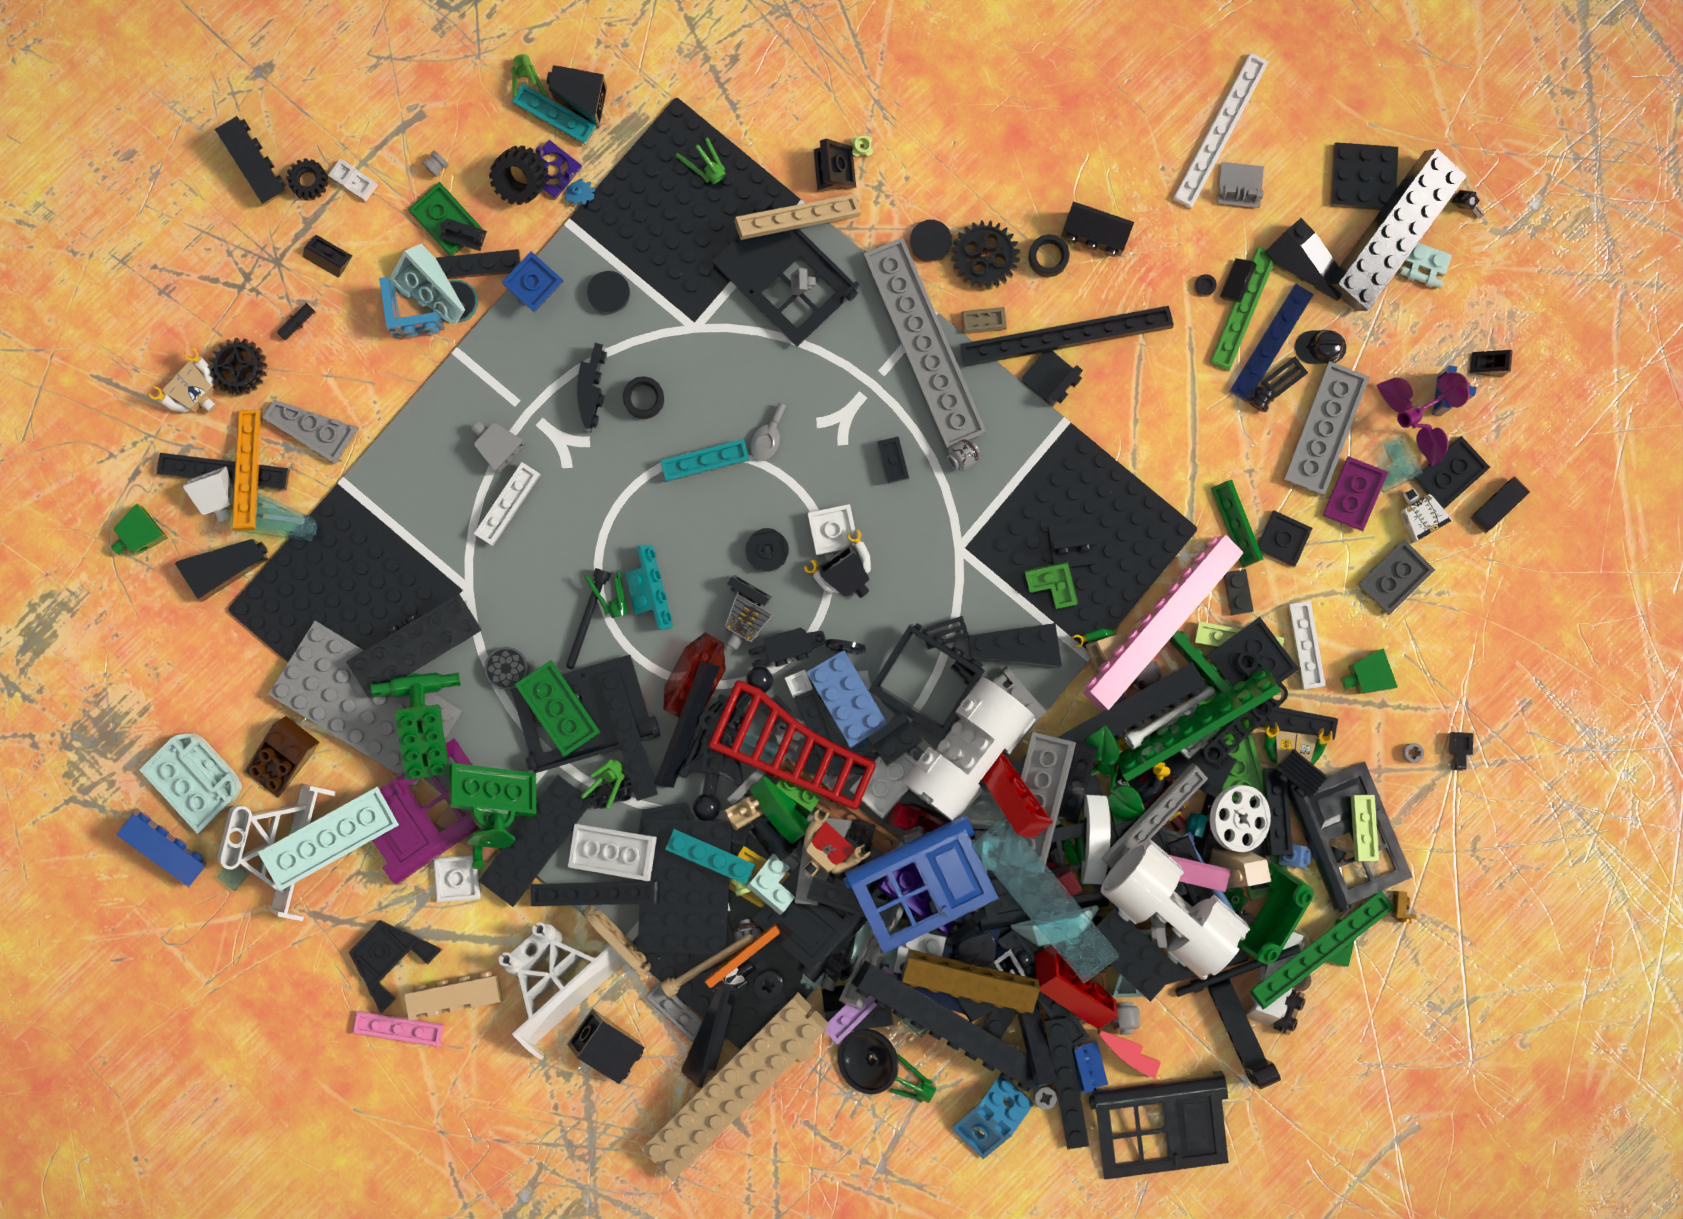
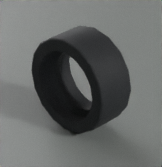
M1048 234L1040 236L1033 242L1029 250L1028 260L1030 267L1038 275L1054 277L1063 272L1067 266L1070 252L1068 245L1062 238L1057 235ZM1053 244L1061 251V261L1057 266L1046 268L1039 264L1036 254L1042 245Z
M645 376L636 377L629 381L623 392L624 405L628 412L636 418H652L663 408L665 401L664 393L659 383L653 378ZM639 386H649L656 393V402L648 410L637 409L631 402L632 392Z

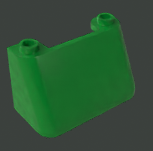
M1270 862L1268 865L1271 882L1267 883L1273 890L1252 925L1248 924L1250 930L1246 933L1245 939H1240L1238 942V946L1264 964H1271L1277 960L1314 896L1313 889L1307 883L1273 862Z

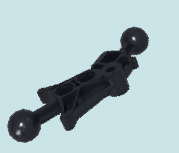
M754 667L746 675V683L766 693L773 685V676L765 667ZM744 691L740 692L726 726L731 728L729 735L731 736L732 744L739 730L738 727L745 716V712L742 709L753 697V695ZM720 694L718 701L700 715V731L697 738L693 740L684 765L679 771V776L682 778H687L694 773H705L703 792L695 799L693 804L695 815L703 821L715 819L721 809L720 802L715 796L718 775L730 778L736 786H741L744 783L741 762L714 751L708 746L728 700V697ZM713 718V723L708 725V719ZM706 730L707 736L705 742V749L700 755L697 756V753L702 744V736L704 734V731ZM722 733V744L731 748L729 738ZM712 758H717L719 765L716 769L711 770L708 762Z

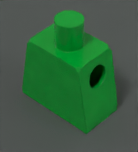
M135 504L114 527L113 530L119 536V539L111 545V548L118 555H121L127 549L139 555L168 537L146 509L139 504Z
M1384 648L1349 665L1351 674L1341 677L1344 689L1356 687L1358 694L1385 691L1398 687Z

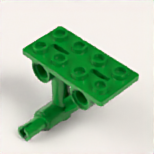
M437 672L428 674L414 673L405 677L392 678L390 682L371 684L372 698L392 695L395 698L409 696L410 707L395 710L406 780L449 774L441 707L439 704L427 706L425 694L439 692L441 688L461 686L459 672L439 675Z

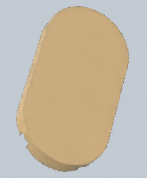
M589 905L583 911L589 923L635 970L641 974H646L651 969V964L648 963L646 965L645 961L647 959L642 952H637L638 948L602 911L597 910L595 912L593 910L595 906Z

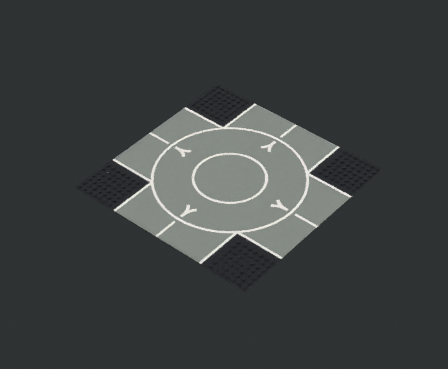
M674 98L595 188L593 192L594 199L587 201L585 205L581 204L537 255L564 282L535 313L526 305L523 306L516 296L507 289L231 604L228 610L283 659L289 662L314 621L319 622L365 650L388 635L386 631L395 625L401 627L406 624L405 619L415 613L417 616L422 613L425 614L453 596L460 594L481 627V631L411 674L437 672L439 675L459 672L461 686L441 688L439 692H434V694L463 711L445 742L447 743L455 738L474 766L530 773L534 772L533 770L529 771L526 758L529 757V750L511 690H501L494 687L486 678L484 667L490 653L502 647L515 648L527 660L529 667L527 676L550 660L554 662L561 674H565L631 654L649 717L655 715L661 734L660 737L642 742L655 782L700 662L704 661L720 666L703 712H705L713 703L718 701L720 694L729 697L737 680L746 683V675L753 668L752 663L754 661L768 658L766 651L749 655V649L764 645L763 638L800 627L806 630V633L823 631L826 640H846L865 645V654H846L867 690H869L910 624L916 625V623H919L926 628L963 616L969 635L1056 623L1062 667L1060 668L977 660L983 664L982 668L986 670L982 677L991 680L994 676L997 678L1002 673L1001 670L1007 666L1047 711L1091 658L1085 646L1088 642H1084L1081 647L1075 648L1073 646L1079 645L1081 640L1078 637L1073 639L1071 637L1074 635L1084 636L1085 633L1099 628L1115 630L1196 533L1197 527L1000 363L994 361L965 367L960 344L973 341L935 310L987 431L986 434L969 440L976 443L980 450L978 462L965 471L954 470L947 461L948 450L945 447L863 256L865 252L829 222L799 229L853 282L857 281L859 283L856 290L858 294L852 301L849 302L847 300L808 338L796 347L711 261L739 236L734 222L735 217L753 214L755 207L768 194L774 199V204L778 208L804 204L805 202L682 100ZM705 138H709L721 164L725 168L726 175L716 184H712L711 181L706 183L700 175L678 159L676 154H680L702 172L706 173L704 169L708 164L696 149V145L702 148L711 162H715L705 141ZM691 218L690 220L682 221L680 228L671 222L672 220ZM801 257L783 273L790 281L791 274L799 268L807 269V277H812L816 274ZM615 271L621 274L628 282L630 298L622 310L613 314H605L594 309L589 302L587 295L588 284L599 272ZM819 276L816 279V286H811V289L803 294L820 308L836 291ZM780 277L762 292L777 309L792 296L791 288ZM798 296L781 313L796 328H799L815 311ZM599 343L604 345L607 358L605 364L600 366L599 372H602L599 385H595V387L601 388L604 402L601 408L598 407L596 413L599 416L597 427L592 428V432L589 433L586 431L580 416L577 399V381L581 361L589 363L594 344ZM645 376L653 378L663 390L665 399L663 408L652 418H636L628 412L624 405V388L629 381L636 377ZM639 386L632 392L631 402L637 409L648 410L656 402V393L649 386ZM782 403L787 407L779 422L780 424L777 426L780 433L778 450L770 459L758 461L751 453L752 437L760 427L770 423V419H772L778 404ZM479 421L487 428L495 422L521 438L526 444L499 474L492 469L474 446L479 437L471 429ZM899 436L909 479L888 484L878 441ZM744 439L750 461L669 482L665 481L660 460ZM521 462H523L541 475L494 546H491L474 535V532ZM850 504L855 530L857 529L861 532L862 537L860 540L864 542L871 560V570L868 573L870 580L865 583L869 592L864 597L859 598L855 592L845 597L841 593L835 594L825 591L813 578L814 574L805 571V565H808L811 570L814 569V565L810 560L818 561L820 566L838 553L833 552L816 556L808 518L809 512ZM1092 521L1093 535L1097 537V545L1095 546L1097 564L1069 567L1078 603L1077 605L1056 609L1051 588L1030 593L1025 571L1053 564L1048 526ZM763 528H771L781 533L786 538L789 546V555L785 564L772 572H762L755 569L749 563L746 556L747 541L753 533ZM766 544L764 549H761V553L770 556V552H773L774 549L770 548L769 544ZM639 545H652L656 553V561L662 576L663 589L667 595L669 612L672 615L673 628L658 630L653 610L635 615L625 573L642 567L637 550ZM595 568L612 573L609 582L607 581L606 585H603L600 592L604 601L609 606L610 600L617 599L614 578H617L616 572L619 570L621 572L628 614L611 618L610 613L605 615L604 609L598 600L575 667L568 669L566 664L592 592L585 579V575H588L593 581ZM733 575L740 577L772 596L767 605L763 606L761 604L760 607L774 616L752 644L743 639L737 650L726 644L732 632L725 629L726 621L737 595L731 591V586L727 584ZM742 594L743 598L747 600L750 599V597L746 596L745 594ZM960 622L927 633L929 635L960 626ZM960 630L944 635L941 638L945 640L963 634V631ZM913 634L881 686L943 725L968 684L966 685L964 683L965 680L950 668L956 660L937 648L928 650L925 641ZM968 637L945 644L951 649L955 646L965 653L963 656L971 661ZM824 644L812 650V653L808 654L809 658L796 661V658L787 660L788 664L780 667H775V664L770 665V663L760 666L767 668L773 676V685L765 694L771 699L777 695L791 709L788 714L794 719L804 720L796 699L791 695L785 678L802 670L807 672L840 652L831 651ZM1008 679L1003 683L1006 689L1012 685ZM578 684L570 686L574 693L580 692ZM870 693L887 724L902 714ZM819 696L839 746L855 752H876L867 743L864 747L857 746L851 750ZM750 700V701L748 702V704L742 709L745 713H746V711H747V709H748V706H749L751 700ZM762 701L758 705L740 747V752L748 756L752 755L768 718L761 711L765 706ZM531 709L534 722H540ZM957 715L943 738L908 717L909 722L923 740L914 747L917 751L914 750L913 759L918 761L928 747L936 751L939 743L945 739L952 726L958 722L960 717ZM713 718L708 719V725L713 723ZM1038 719L1034 724H1032V726L1029 728V730L1026 732V734L1023 736V738L1020 740V742H1021V741L1024 739V737L1029 733V731L1034 727V725L1039 721V719ZM781 720L779 722L785 724L786 727H788V724L784 720ZM698 723L684 762L687 758L693 740L697 738V735L700 731V723ZM775 724L760 756V761L764 762L770 758L774 759L779 746L773 734V730L776 727ZM543 726L536 727L543 753L557 749L558 747ZM725 726L723 733L729 738L732 746V739L729 735L731 728ZM706 730L704 731V734L702 736V744L697 753V756L700 755L705 749V742L707 736ZM807 737L794 740L800 743L796 753L787 749L782 763L788 758L796 764ZM621 749L536 773V803L557 775L584 793L602 773L594 778H591L590 775L605 765L609 759L619 761L624 767L622 774L625 775L626 779L629 778ZM1002 751V753H1004V755L1006 756V758H1008V757H1009V754L1006 753L1005 751ZM451 757L448 758L449 766L451 763H455ZM712 758L708 762L711 770L716 769L719 765L717 758ZM806 761L805 766H804V768H803L806 772H807V761ZM741 762L742 778L745 782L756 771V768ZM694 773L687 778H682L678 775L674 788L655 784L658 795L637 801L636 797L633 796L627 801L612 803L609 809H594L591 804L577 824L638 834L643 809L684 802L689 807L694 819L703 821L695 815L693 804L695 799L703 792L705 773ZM766 773L764 775L775 785L779 782L771 774ZM825 773L822 783L833 790L839 774L827 778ZM449 774L436 776L445 791L449 790ZM849 774L840 795L853 799L854 794L849 790L860 779L862 774ZM718 775L715 794L720 802L721 809L719 815L711 821L728 822L724 811L733 805L727 799L740 787L736 786L730 778L723 775ZM431 777L424 778L429 784H431L436 790L439 791ZM605 780L598 785L607 783L609 790L613 789L611 782ZM750 790L746 793L748 796L752 795ZM861 801L859 808L907 842L910 840L908 839L909 834L911 840L914 838L910 832L906 833L901 828L883 822V819ZM814 807L809 816H814L818 808ZM460 809L464 814L471 812L468 809ZM821 810L819 811L820 816H826V813ZM764 814L761 817L755 819L754 821L748 823L749 825H751L750 829H752L758 822L763 820L766 817V815ZM515 815L514 820L505 830L513 835L526 816ZM574 828L538 874V877L546 884L641 881L569 868L568 863ZM848 829L846 835L850 837L851 831ZM750 830L745 847L768 860L769 854ZM856 835L854 842L858 844L859 836ZM731 842V854L738 856L743 846ZM871 845L870 855L874 859L883 855L882 852ZM791 853L782 860L790 867L787 872L791 874L801 862L802 855L795 857ZM829 876L828 882L834 883L835 880ZM729 889L730 911H728V923L733 931L739 925V921L753 919L761 908L740 895L736 896V893ZM640 904L593 905L595 906L593 909L595 912L597 910L602 911L638 948ZM589 905L572 906L575 909H577L582 915H584L583 911ZM827 905L842 919L849 913ZM774 939L748 958L755 971L745 977L749 986L733 1002L725 1037L739 1049L797 993L806 1000L813 991L812 986L810 989H806V984L800 983L803 973L799 970V967L802 963ZM851 941L846 945V949L849 948ZM642 952L647 959L645 961L646 965L648 963L651 964L649 972L661 982L667 978H677L699 965L694 954ZM767 970L777 972L783 980L780 995L770 1001L759 998L754 990L756 978L760 973ZM698 975L681 985L676 995L704 1018L713 995ZM766 980L765 985H763V987H766L769 991H771L774 983H770L769 980Z

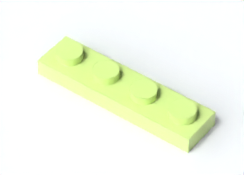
M1199 621L1194 643L1219 647L1242 629ZM1275 636L1283 647L1284 638Z

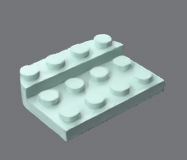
M194 732L172 737L140 769V772L197 834L201 833L230 803L235 802L242 789V784L233 769L202 736Z

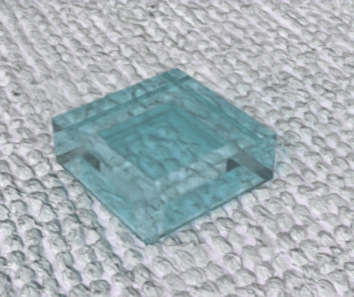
M239 865L234 869L224 868L217 878L233 891H236L250 873Z

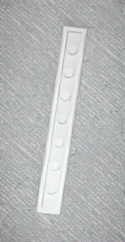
M1250 52L1172 200L1192 209L1269 63L1268 61Z

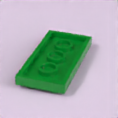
M552 660L515 684L564 757L601 732Z

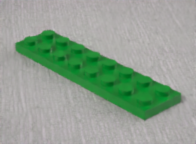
M1269 669L1257 671L1251 678L1238 682L1226 693L1218 694L1209 703L1201 704L1192 713L1179 717L1175 723L1160 728L1151 737L1143 738L1141 745L1136 749L1127 748L1119 754L1117 761L1127 782L1280 693L1281 690Z

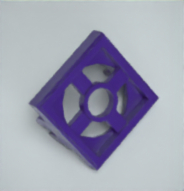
M548 140L543 147L538 146L536 148V153L538 152L541 155L539 157L541 160L544 159L542 157L549 154L559 155L555 162H547L545 160L546 164L544 165V168H548L550 165H556L559 168L558 173L554 176L546 174L548 181L549 179L558 178V184H546L543 189L554 199H557L582 169V165L551 140ZM564 161H566L568 165V169H566L565 175L561 173L560 167L564 163Z

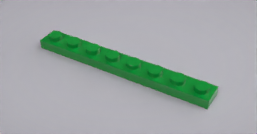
M1382 891L1376 893L1249 992L1262 1010L1267 1008L1395 908Z

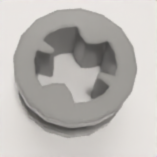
M1412 743L1403 748L1402 755L1407 762L1417 763L1423 759L1424 750L1421 745ZM1414 747L1416 748L1415 751H1418V756H1414L1412 759L1410 758L1411 755H1408V751Z

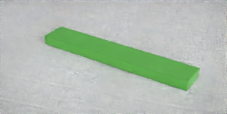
M1259 246L1256 248L1252 261L1257 265L1242 302H1234L1210 360V364L1230 371L1274 264L1265 254L1266 249Z

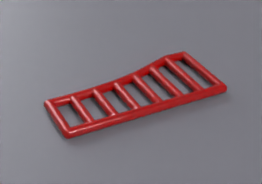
M740 680L735 682L708 744L709 748L853 810L859 808L876 767L874 761L851 752L813 732L794 719L761 689ZM744 691L753 695L730 748L720 744L719 740L740 692ZM762 701L771 711L752 755L748 756L739 752L758 705ZM779 716L788 724V727L770 765L759 759L775 721ZM795 731H798L807 738L791 774L779 768ZM815 742L826 748L813 781L809 782L800 778V775ZM835 753L846 759L831 791L821 787L820 784ZM855 762L866 768L853 799H849L840 794Z

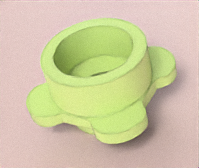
M854 136L851 139L853 156L866 155L869 157L872 155V138L870 136Z

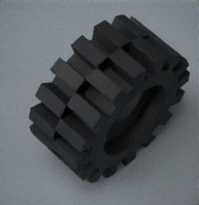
M307 158L303 162L297 160L298 164L294 165L293 163L291 165L292 170L288 169L287 172L289 174L287 176L289 187L297 197H302L304 200H308V198L315 200V196L321 197L320 193H325V186H328V176L325 170L315 160L311 159L309 161ZM306 172H311L315 175V182L309 187H304L300 184V177Z

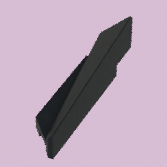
M719 983L681 1069L682 1073L699 1088L703 1087L707 1069L716 1071L737 990L736 986Z

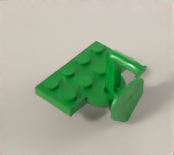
M451 763L449 766V807L470 810L473 821L479 827L476 833H473L468 838V843L473 845L472 868L481 869L484 867L483 847L507 848L515 842V837L505 830L514 820L515 815L528 817L536 815V773Z

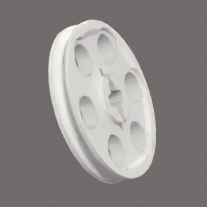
M1234 785L1223 790L1215 799L1210 812V826L1216 841L1222 847L1237 852H1247L1259 846L1265 839L1270 827L1271 816L1267 800L1261 792L1250 786ZM1236 791L1239 798L1234 804L1232 802V794ZM1252 796L1256 798V805L1253 808L1249 803ZM1222 808L1226 811V816L1223 820L1219 818V811ZM1257 817H1260L1262 823L1257 829L1255 827V820ZM1227 829L1231 831V838L1228 841L1224 838V833ZM1247 833L1249 836V842L1246 845H1244L1242 843V837L1244 834Z

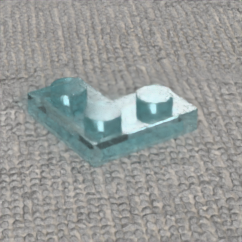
M1404 435L1384 444L1383 447L1392 464L1382 469L1388 471L1387 478L1381 489L1383 493L1423 474Z

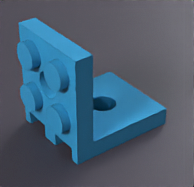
M388 277L379 278L386 328L389 329L394 338L402 336L415 338L421 333L435 335L440 333L439 330H445L444 321L437 312L400 318L394 284Z
M999 1075L979 1103L959 1119L951 1129L984 1159L1013 1135L1034 1103L1013 1083ZM1004 1100L1009 1104V1107L1003 1103Z

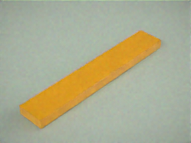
M260 409L238 410L232 518L233 531L256 530L262 417Z

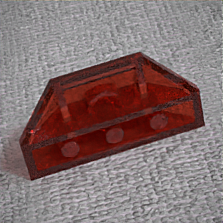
M705 632L684 648L664 685L663 710L678 718L680 717L701 661L720 666L705 707L707 706L726 670L723 650L724 642Z

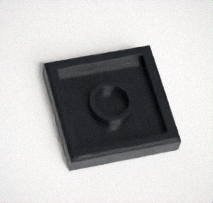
M1273 510L1258 541L1259 549L1263 554L1289 566L1296 567L1313 528Z

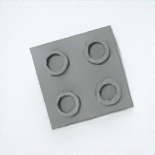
M1221 162L1217 204L1260 208V201L1263 198L1262 180L1264 166Z

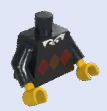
M1124 738L1120 739L1118 744L1120 750L1123 751L1130 748ZM1160 762L1127 782L1119 767L1115 783L1117 786L1127 785L1134 788L1140 795L1143 804H1145L1148 800L1156 798L1161 794L1162 789L1168 784L1164 776L1170 774V769L1165 767V763Z

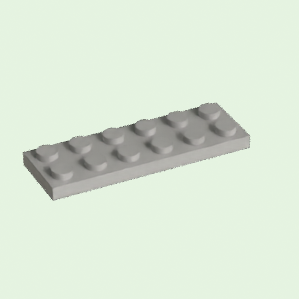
M1330 361L1327 363L1283 481L1321 496L1325 495L1369 376Z
M1032 732L1021 778L1053 820V823L1034 839L1017 835L1009 823L1000 861L1044 873L1076 742Z

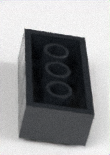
M1112 907L1083 939L1151 1002L1180 968L1130 921H1125L1118 914L1119 911L1115 907Z

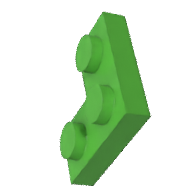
M1068 561L1025 571L1030 593L1051 588L1056 609L1077 605L1078 601Z

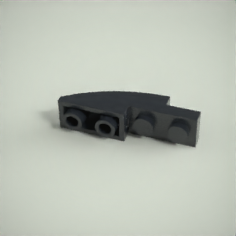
M599 343L594 344L590 362L581 361L578 372V407L583 425L589 433L592 432V428L597 427L599 416L596 413L598 407L601 408L604 402L601 388L595 387V385H599L602 372H599L600 366L605 364L607 358L604 345Z

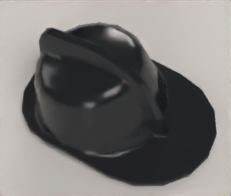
M1311 330L1304 332L1298 337L1295 351L1297 356L1306 363L1327 364L1329 361L1337 363L1346 353V343L1342 335L1336 331Z

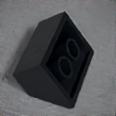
M1073 201L1061 236L1065 237L1064 239L1070 243L1080 242L1085 244V247L1088 249H1100L1109 256L1117 257V255L1121 256L1125 249L1134 222Z
M846 985L836 986L834 991L822 989L825 1019L827 1022L845 1005L839 999ZM877 1005L852 1031L893 1025L891 1007L887 1006L884 1009Z

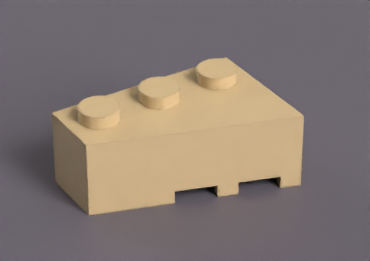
M1220 844L1213 845L1209 858L1210 865L1231 869L1226 888L1245 887L1271 882L1267 859L1252 852L1231 851Z

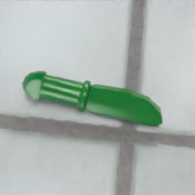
M1059 824L1056 828L1063 827L1064 825ZM1070 839L1062 840V847H1064L1071 865L1080 864L1081 862L1072 845V841Z

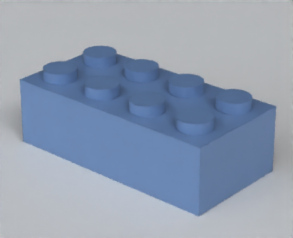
M844 650L806 672L851 750L866 742L868 737L887 724Z

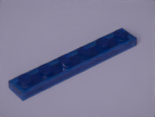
M1298 284L1293 286L1229 390L1230 393L1246 403L1249 401L1313 297V293Z

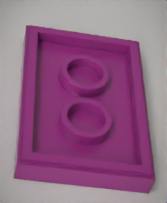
M1348 456L1325 508L1323 517L1363 532L1387 478L1388 471Z

